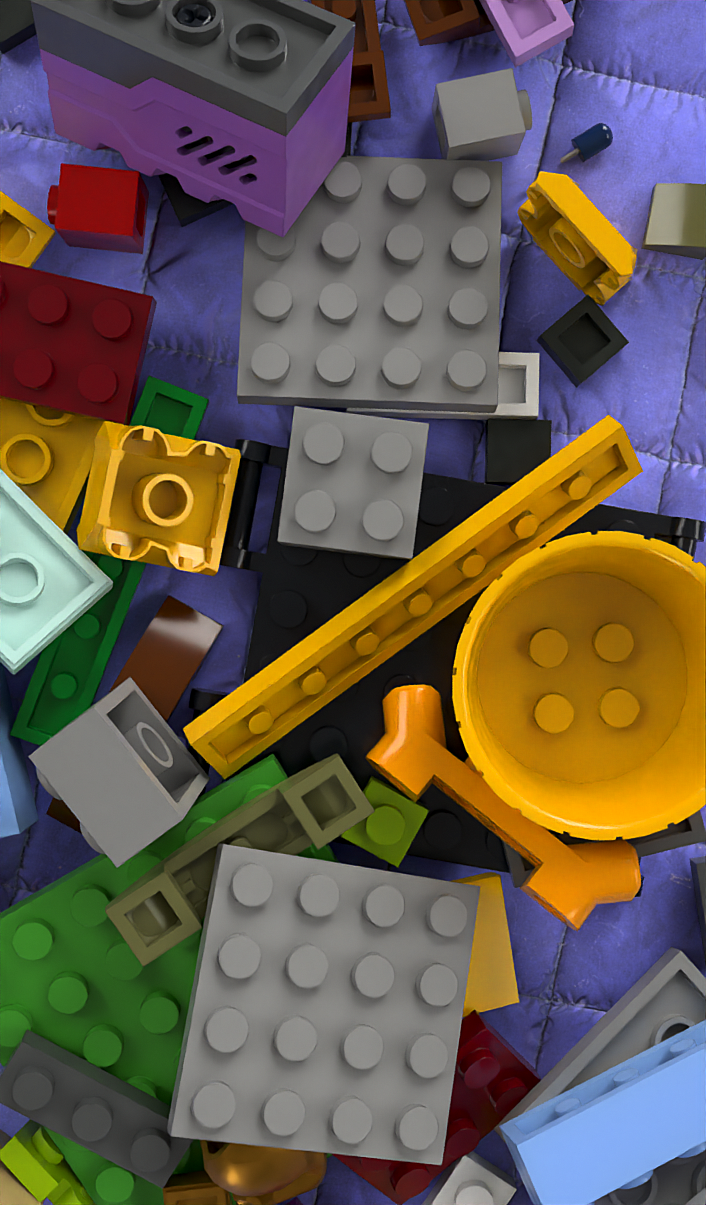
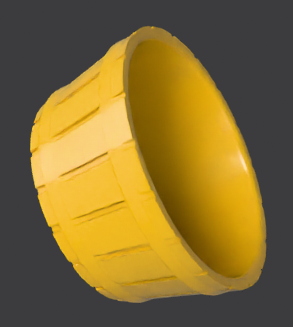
M598 531L596 535L586 532L568 535L545 544V547H537L523 555L501 572V575L495 578L483 592L471 611L457 644L452 675V699L456 722L459 724L458 730L466 752L477 771H482V778L511 808L514 810L518 808L522 816L544 828L561 834L565 831L571 837L588 840H616V837H622L625 840L647 836L667 829L668 824L673 822L676 825L706 805V567L700 561L695 563L692 561L693 557L674 545L652 537L647 540L644 539V535L623 531Z

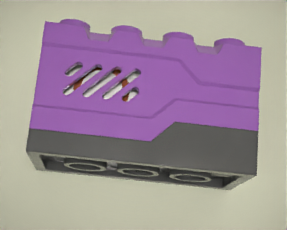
M30 0L43 70L46 72L48 79V97L55 133L93 151L114 148L120 151L128 167L150 177L165 173L177 177L185 193L206 203L221 199L230 201L236 205L243 220L281 237L285 236L345 152L356 23L303 0Z

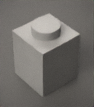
M513 68L442 82L435 86L432 114L442 159H446V161H489L518 154L526 130H531L532 111L527 91H517Z

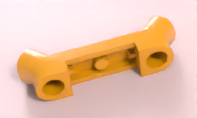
M422 684L397 687L391 690L382 700L386 733L365 756L366 760L384 778L415 803L427 788L434 784L535 866V869L521 885L520 889L568 927L578 931L597 904L632 901L641 887V872L637 852L626 840L617 839L565 845L551 834L549 829L522 816L518 808L515 810L511 808L482 778V771H477L469 756L462 762L447 750L441 695L432 686Z

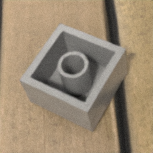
M294 406L277 542L286 546L404 561L411 560L415 542L429 423Z
M131 677L80 714L28 756L37 767L36 774L43 788L54 798L63 800L80 821V829L87 843L98 853L106 854L117 868L182 821L210 780V777Z

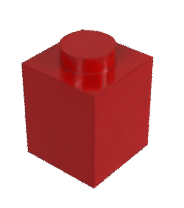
M61 163L59 185H51L48 192V220L50 224L55 225L54 229L69 247L143 254L149 191L139 171Z

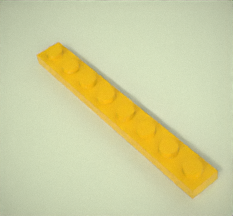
M607 415L183 728L190 745L224 779L228 778L491 584L495 578L501 575V572L518 558L544 545L631 481L643 470L623 425L610 415Z

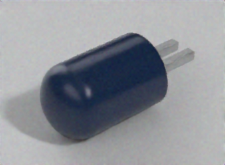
M598 123L573 138L571 142L575 150L562 157L560 162L564 163L577 154L581 161L585 162L609 147L613 141V134L609 126L604 123Z

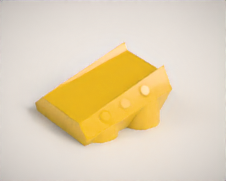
M540 171L537 179L526 191L529 199L519 207L518 216L524 227L532 235L534 242L578 290H582L586 296L589 295L596 304L603 306L623 286L632 280L638 249L632 247L579 189V184L568 175Z
M104 421L94 439L95 448L81 519L76 528L79 550L215 576L219 568L241 458L240 450L208 441H197L164 434L158 429L142 425L127 426Z

